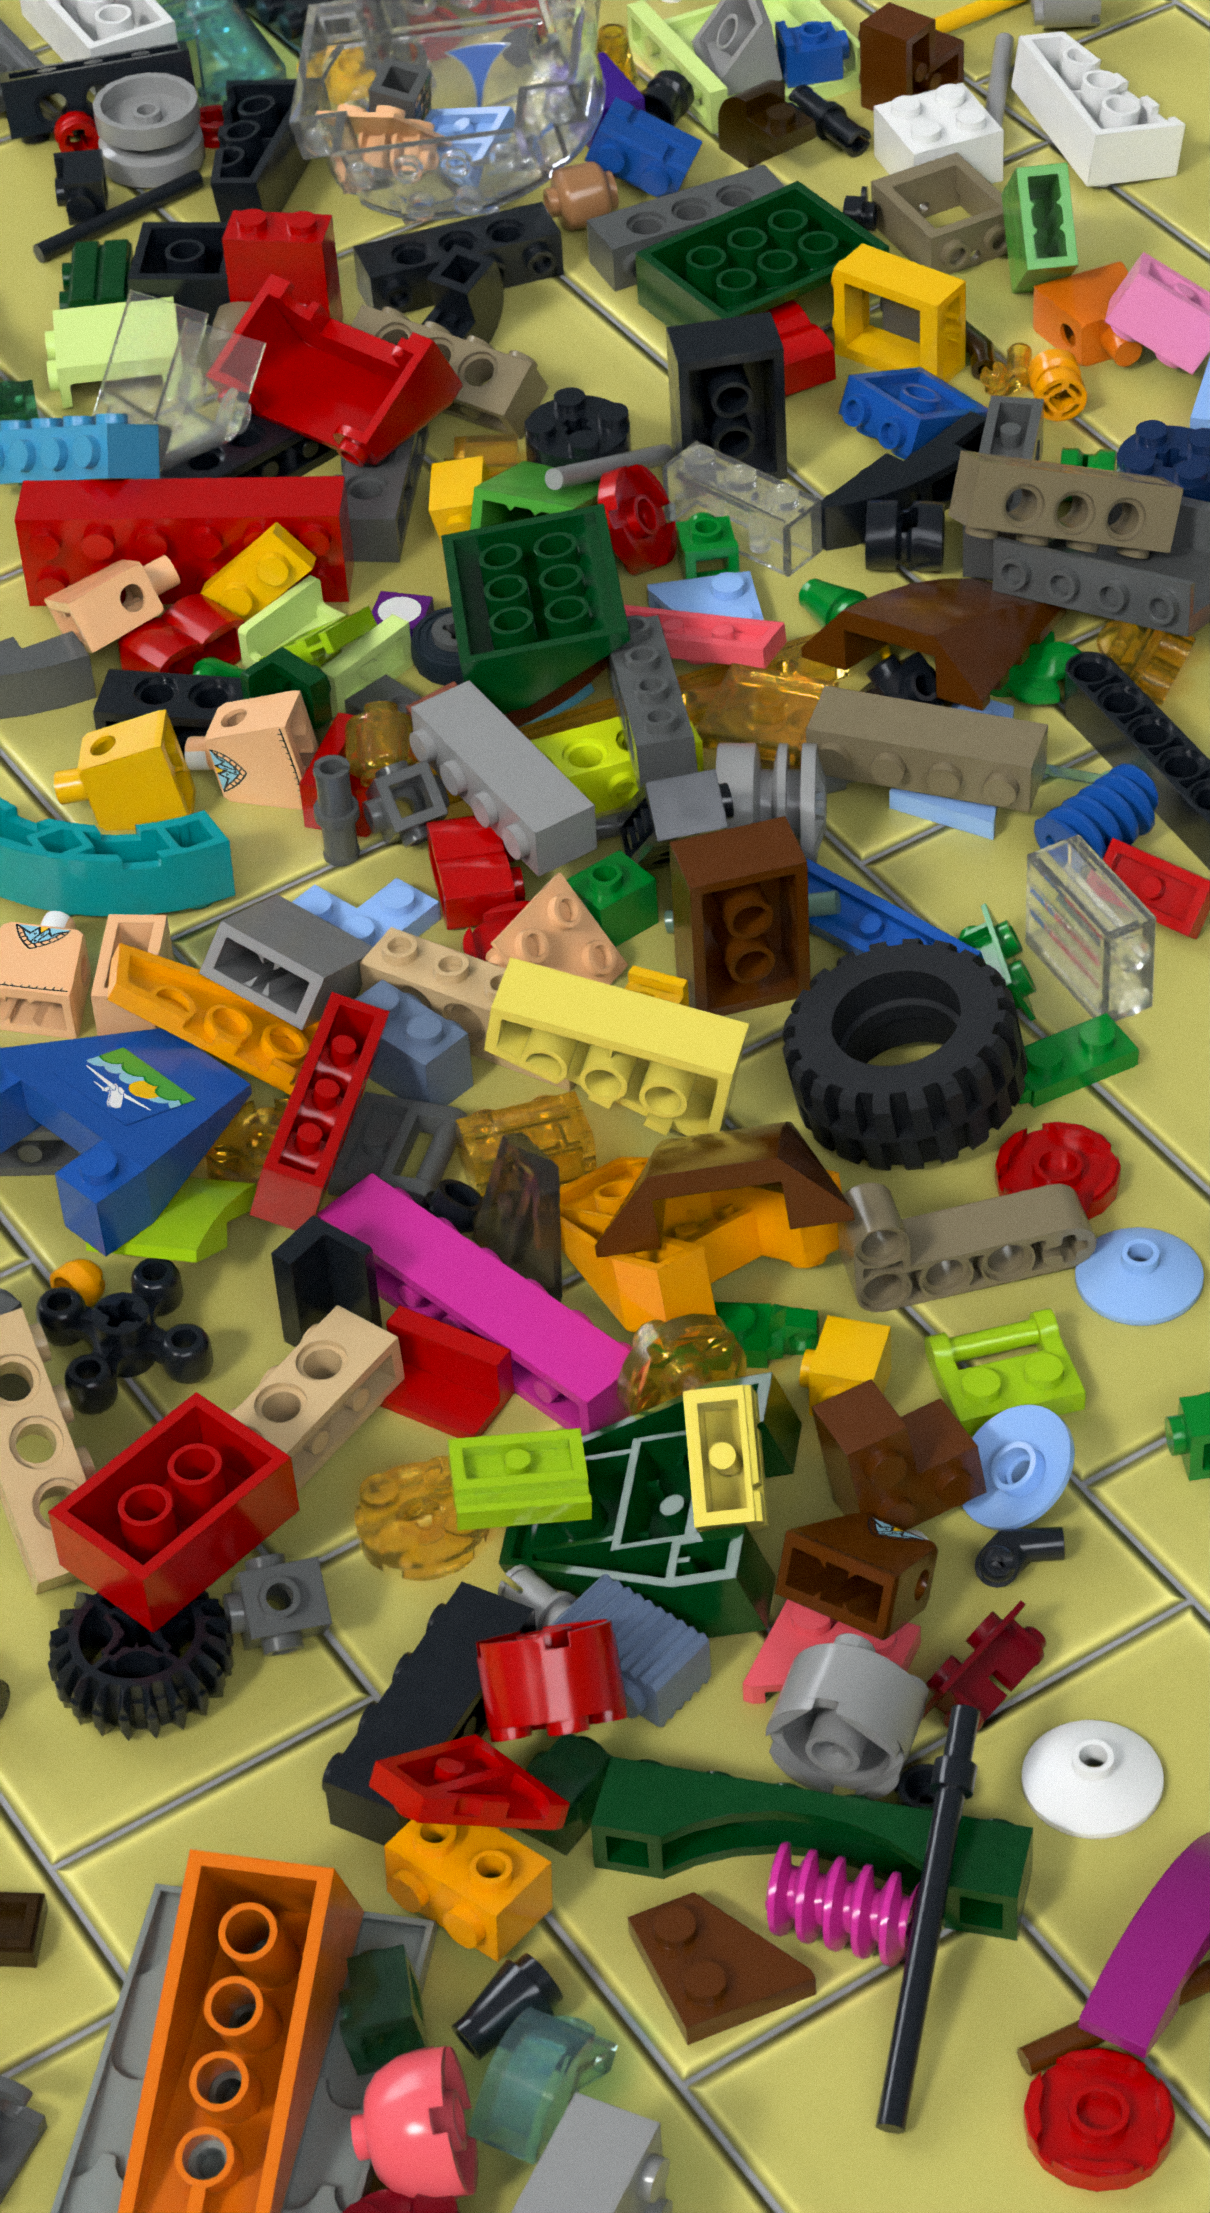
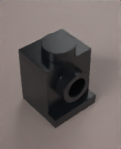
M102 149L54 153L57 176L55 178L58 207H66L69 226L80 224L107 211L108 185Z

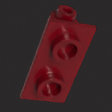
M1022 1600L1004 1619L992 1611L965 1641L974 1649L973 1653L963 1663L951 1655L927 1681V1688L934 1695L925 1705L923 1718L936 1706L945 1714L943 1722L948 1729L952 1706L958 1704L969 1705L980 1711L978 1731L983 1726L984 1721L1007 1697L989 1677L993 1675L1012 1692L1033 1667L1037 1666L1044 1659L1043 1649L1046 1646V1639L1043 1634L1034 1627L1027 1626L1023 1628L1014 1620L1026 1606Z

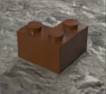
M888 2L860 23L858 39L860 42L861 70L859 82L861 84V107L874 112L875 105L890 102L899 96H913L936 90L945 84L964 82V40L935 30V19Z
M870 1379L811 1407L832 1497L844 1515L852 1513L867 1514L907 1531L987 1492L978 1446L941 1398L900 1417L873 1380Z

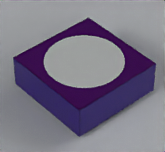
M380 591L372 614L377 625L392 614L408 621L412 641L413 629L422 618L434 612L433 596Z

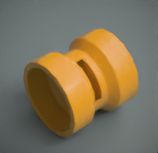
M1057 348L1043 351L1032 359L1028 367V380L1034 392V398L1044 399V418L1058 422L1076 417L1087 403V391L1075 356L1067 350Z

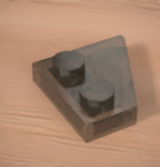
M523 1132L503 1135L471 1239L479 1247H486L494 1251L505 1265L524 1278H531L539 1282L550 1296L561 1302L562 1264L559 1167Z

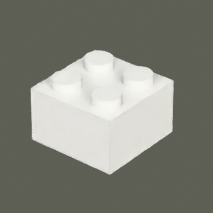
M963 83L945 84L936 90L913 96H899L890 102L874 106V156L889 175L957 152L991 184L1003 181L1004 130Z

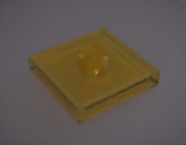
M732 663L696 729L702 739L703 748L717 750L718 743H756L761 759L775 761L779 743H788L790 765L801 766L802 744L806 743V728L824 686L839 688V682Z

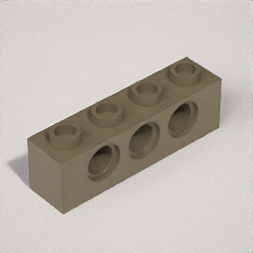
M362 304L351 324V327L395 345L398 344L401 338L408 340L412 332L434 340L463 385L451 406L442 413L519 440L524 435L526 419L539 407L549 388L536 369L537 363L528 355L516 350H511L509 354L494 350L489 343L475 336H468L466 340L453 336L446 328L431 321H426L424 325L412 322L403 313L390 307H384L380 311Z
M961 450L948 516L965 525L966 534L979 538L995 539L998 537V532L1002 531L1016 533V540L1032 545L1047 546L1049 538L1067 540V547L1080 551L1098 552L1100 544L1117 546L1116 552L1124 556L1148 559L1150 551L1170 553L1184 488L1163 477ZM1021 489L1022 498L1019 505L1014 510L1007 512L1006 503L1009 496L1014 491ZM1072 496L1070 511L1067 515L1058 519L1057 510L1060 503L1065 498ZM1122 503L1123 508L1120 518L1115 523L1108 525V516L1111 509L1115 505Z

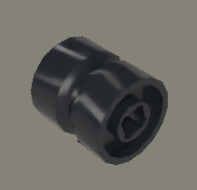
M868 500L865 535L866 570H897L902 562H907L912 571H943L945 502L914 501L909 509H903L897 500Z

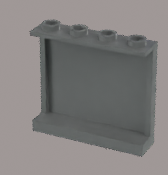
M1182 496L1170 553L1150 551L1148 559L1124 556L1116 552L1117 546L1100 544L1098 552L1080 551L1067 547V540L1049 538L1047 546L1032 545L1002 537L994 539L992 591L1185 637H1190L1210 622V502ZM1122 503L1115 505L1111 509L1108 516V525L1115 523L1120 518L1123 508Z

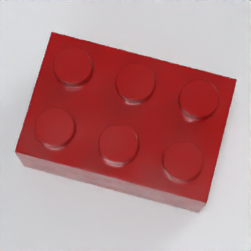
M195 1392L48 1511L59 1565L152 1633H155L295 1515L300 1508L291 1456Z

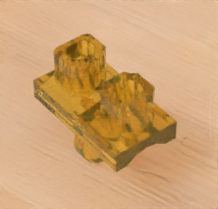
M1111 621L1106 623L1101 629L1097 638V646L1101 654L1107 655L1117 665L1127 666L1125 673L1154 703L1162 706L1196 638L1148 628L1145 635H1143L1140 629H1138V625L1122 621Z

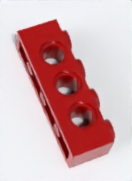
M331 992L262 1167L250 1211L251 1216L295 1231L311 1216H317L376 1061L390 1011Z

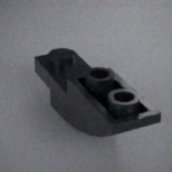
M970 411L957 422L945 428L942 433L919 450L911 453L904 461L886 453L870 466L862 469L855 477L836 491L827 495L817 504L818 547L829 551L864 544L868 500H897L903 509H909L914 501H944L945 511L950 508L961 450L979 452L986 418Z

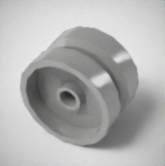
M147 72L129 75L109 83L97 93L92 106L95 126L100 137L98 146L103 151L106 175L114 182L129 187L155 188L192 170H198L202 166L206 154L203 134L199 124L201 117L198 96L195 87L184 78L168 73Z

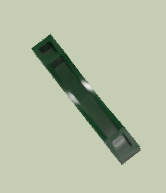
M611 1756L591 1821L594 1867L665 1879L692 1867L731 1857L776 1854L780 1844L786 1841L791 1843V1853L795 1856H806L807 1852L812 1848L818 1850L820 1859L834 1862L838 1856L846 1858L847 1866L855 1867L859 1870H862L866 1863L871 1864L874 1867V1876L886 1882L893 1871L901 1872L902 1891L910 1897L921 1879L933 1807L920 1806L914 1808L873 1801L862 1795L850 1794L843 1796L802 1789L791 1783L772 1784L732 1777L720 1771L701 1772L666 1766L649 1759L636 1761ZM962 1816L942 1923L944 1928L1017 1941L1032 1874L1033 1827L1015 1825L999 1818L985 1820Z

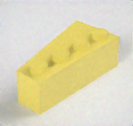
M510 957L491 1007L484 1050L555 1084L564 1079L580 1085L588 1094V1100L609 1109L612 1103L616 1102L646 1116L643 1125L665 1136L670 1128L686 1136L723 1130L732 1100L749 1023Z

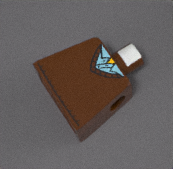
M852 1513L787 1530L785 1534L775 1594L880 1640H885L926 1608L929 1601L938 1549L934 1542L930 1541L925 1534L918 1530L906 1531L863 1513Z

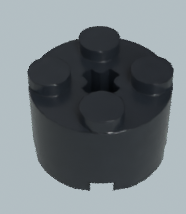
M568 387L558 390L554 394V400L536 408L524 424L526 458L529 462L556 468L631 451L628 408L621 403H615L601 397L585 395L584 391L579 388Z

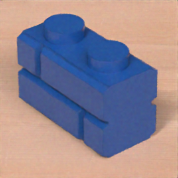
M615 97L584 161L597 162L604 171L610 170L619 179L659 198L679 191L703 141L643 110H637L633 105Z

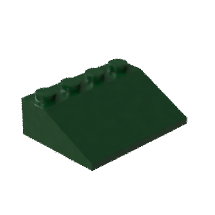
M796 181L636 252L638 304L666 326L670 327L764 313L831 282L833 268L862 243L890 253L889 246L801 182Z
M604 503L441 536L459 660L464 682L469 680L503 714L530 707L631 640Z

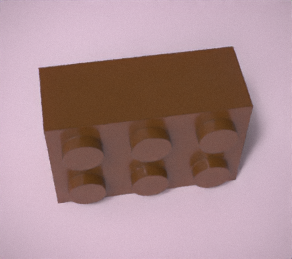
M786 816L669 842L676 976L688 980L690 1007L725 1016L798 998L803 989L810 991L808 866L804 853Z

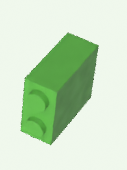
M1057 163L1017 167L1001 193L1012 294L1034 292V286L1070 276L1078 266L1068 164Z
M522 461L474 487L470 530L598 505L600 480L552 490L545 483V474L549 469L555 467Z

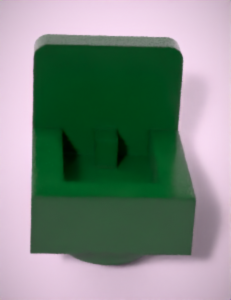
M280 647L242 671L240 680L243 700L300 690L313 729L316 730L332 720L329 694L331 686L327 675L318 666L310 665L284 647Z

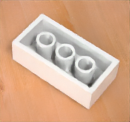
M20 0L22 15L64 62L178 42L175 20L156 0ZM97 84L89 90L96 97L97 93L107 85Z

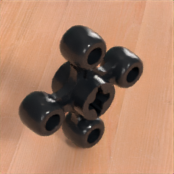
M147 1258L141 1261L134 1268L131 1275L132 1293L121 1292L111 1294L102 1298L94 1306V1309L88 1307L79 1292L70 1287L52 1288L39 1298L36 1305L37 1323L41 1325L48 1343L54 1346L66 1347L76 1344L83 1339L94 1348L92 1354L81 1355L75 1358L65 1371L66 1393L75 1410L87 1415L101 1414L107 1411L115 1403L118 1395L117 1377L129 1378L138 1376L148 1371L155 1361L163 1365L165 1372L172 1380L181 1384L197 1383L210 1373L213 1366V1353L210 1338L203 1328L195 1324L185 1323L176 1325L166 1331L155 1323L156 1317L166 1316L174 1312L179 1307L183 1297L180 1272L172 1261L157 1258Z

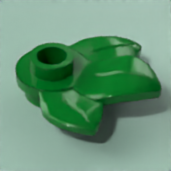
M1051 631L1040 644L1032 643L1029 646V658L1022 666L1013 665L1009 669V681L1001 690L992 689L990 695L1001 698L1014 696L1018 701L1027 704H1056L1060 702V689L1056 681L1065 677L1067 661L1074 655L1082 652L1071 644L1060 641L1055 642L1054 632Z

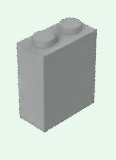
M276 894L221 920L199 974L298 1029L304 1030L321 1020L331 992L352 999L357 998L362 987L359 963L373 946Z

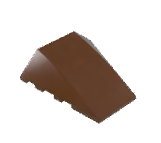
M943 578L924 581L876 594L842 610L801 647V656L808 660L848 670L889 643L935 656L937 698L983 711L990 703L991 690H1001L1009 681V669L1013 665L1022 666L1030 656L1029 646L1032 643L1040 644L1067 612L1066 608L992 591V582L978 578Z
M786 1121L662 1140L655 1147L627 1197L595 1244L597 1258L661 1249L667 1198L782 1182L790 1230L853 1221L855 1218L852 1206L794 1124Z

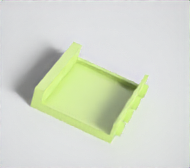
M644 0L627 4L629 46L655 74L663 70H672L685 76L694 90V101L689 110L711 134L718 133V115L722 103L739 93L728 96V88L696 55L692 40L718 3L664 20ZM762 0L772 26L775 44V22L785 21L788 28L798 27L809 21H831L835 31H846L850 56L849 59H843V79L809 84L808 86L823 99H828L861 88L859 82L861 70L859 39L843 26L841 20L838 17H834L822 5L820 0ZM783 79L780 82L785 84V101L790 103L792 101L788 97L796 87L788 88Z

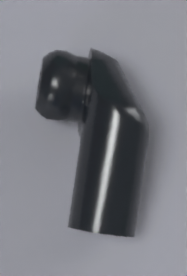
M1063 1527L999 1530L976 1557L975 1570L977 1576L989 1587L1000 1588L1013 1582L1031 1562L1064 1560Z

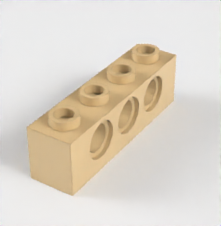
M390 927L359 963L363 993L383 979L400 991L414 995L424 1006L443 1018L453 1020L462 1026L470 1039L471 1055L567 1091H571L576 1083L567 1079L555 1084L484 1050L491 1007L506 968Z
M336 1305L319 1324L312 1325L305 1332L300 1344L279 1365L273 1366L265 1373L259 1386L237 1408H233L227 1413L291 1456L298 1492L405 1379L398 1337Z
M19 1308L0 1315V1376L17 1374L23 1377L28 1382L31 1392L19 1401H8L0 1397V1502L33 1591L37 1595L78 1580L76 1576L59 1565L51 1524L42 1517L39 1506L44 1500L53 1496L66 1498L92 1477L96 1470L86 1446L83 1445L75 1448L66 1424L74 1422L75 1418L64 1386L59 1384L52 1387L43 1363L52 1360L44 1331L39 1323L29 1325L23 1308ZM39 1435L50 1442L54 1454L45 1462L31 1463L19 1455L16 1444L25 1436Z

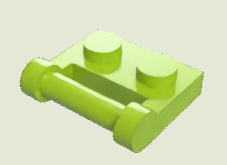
M1050 1308L1031 1312L1029 1319L950 1338L943 1332L926 1336L924 1339L927 1361L946 1406L970 1436H974L992 1417L1015 1406L1038 1405L1051 1410L1058 1416L1085 1410L1086 1391L1060 1337L1056 1317ZM1031 1345H1036L1038 1352L958 1370L956 1365L958 1362Z

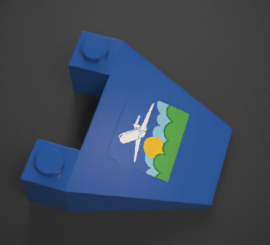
M162 1028L0 1048V1154L42 1125L81 1153L80 1156L55 1172L64 1224L68 1229L107 1257L155 1222L252 1094L251 1084L200 1048Z

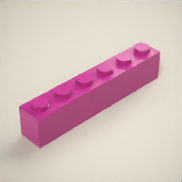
M371 1173L317 1213L319 1219L372 1248L378 1295L397 1309L401 1305L510 1349L514 1392L565 1429L581 1428V1434L584 1436L627 1418L645 1403L643 1359L640 1358L633 1347L622 1341L617 1342L595 1327L591 1320L581 1311L571 1310L550 1296L536 1280L526 1279L505 1265L491 1249L481 1248L460 1234L449 1220L443 1217L437 1218L415 1203L404 1189L400 1187L393 1188Z

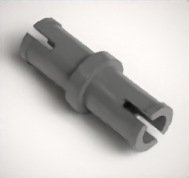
M326 755L316 760L313 768L318 797L313 805L314 819L322 829L323 856L325 861L333 866H347L357 861L360 853L355 825L360 817L359 802L352 795L349 761L339 755Z

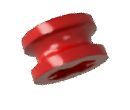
M209 105L200 108L201 119L199 124L205 148L220 147L218 131L219 126H223L224 123L223 105Z
M82 111L67 112L55 123L54 137L61 152L95 150L99 148L98 140L100 137L98 136L95 122L87 113ZM83 129L85 136L80 134V141L71 142L68 135L74 137L73 131Z

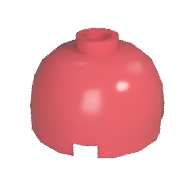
M451 2046L419 2048L396 2056L374 2074L367 2086L364 2095V2113L353 2115L351 2118L352 2142L357 2159L359 2161L371 2159L376 2175L383 2184L393 2192L413 2199L417 2194L431 2197L453 2196L457 2200L462 2196L473 2195L477 2188L478 2154L476 2134L467 2135L464 2110L470 2109L471 2103L462 2067L455 2050Z

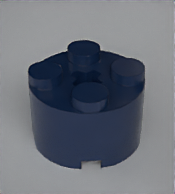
M1158 420L1143 421L1136 426L1135 434L1127 438L1118 449L1116 471L1163 477L1184 488L1182 496L1210 502V429L1166 426V424Z

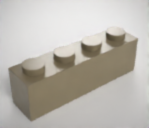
M824 686L806 728V743L818 744L819 759L826 776L1029 813L1047 765L1048 724L831 686Z

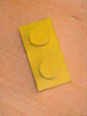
M276 522L205 582L201 594L246 622L313 569L316 557Z

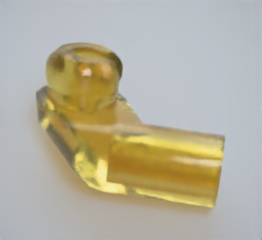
M1015 343L1008 348L1007 367L1001 362H993L994 369L992 371L987 366L982 369L980 380L985 386V392L988 395L1007 397L1030 384L1028 380V367L1032 361V350L1027 344Z

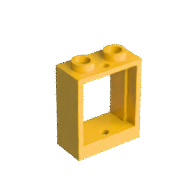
M863 243L846 258L840 260L833 268L831 285L834 288L832 328L835 333V354L879 371L922 367L946 383L966 367L965 280ZM869 292L919 310L920 343L870 325Z

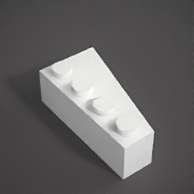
M1065 32L1019 36L1011 88L1087 187L1105 188L1115 183L1176 176L1186 124L1175 116L1167 120L1158 114L1160 105L1149 96H1143L1139 99L1129 92L1128 80L1119 73L1101 70V60Z

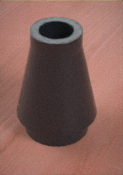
M525 1953L515 1962L506 1959L466 2013L451 2027L464 2047L476 2059L481 2060L491 2050L554 2017L552 2008L563 1999V1995L542 1965L530 1954Z

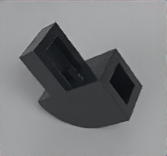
M454 245L426 278L435 308L421 325H424L426 321H431L446 328L453 336L465 340L468 336H475L490 343L498 327L504 303L503 283L496 260Z

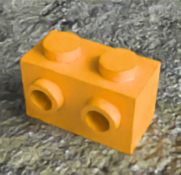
M410 1820L384 1845L387 1892L396 1903L409 1912H419L430 1920L435 1921L446 1929L448 1934L458 1944L470 1949L476 1948L496 1962H499L553 1908L552 1862L496 1827L427 1824Z

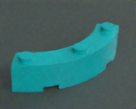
M0 797V897L29 907L48 911H60L69 916H108V914L151 915L188 908L202 909L210 906L213 902L236 895L230 841L205 810L165 821L136 824V834L102 835L95 825L70 823L50 818L37 823L18 816L17 806Z

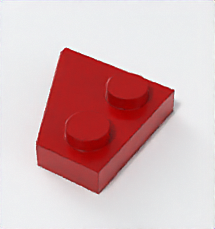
M476 1734L378 1760L375 1762L369 1782V1787L392 1803L400 1815L417 1823L558 1830L563 1828L570 1807L568 1801Z

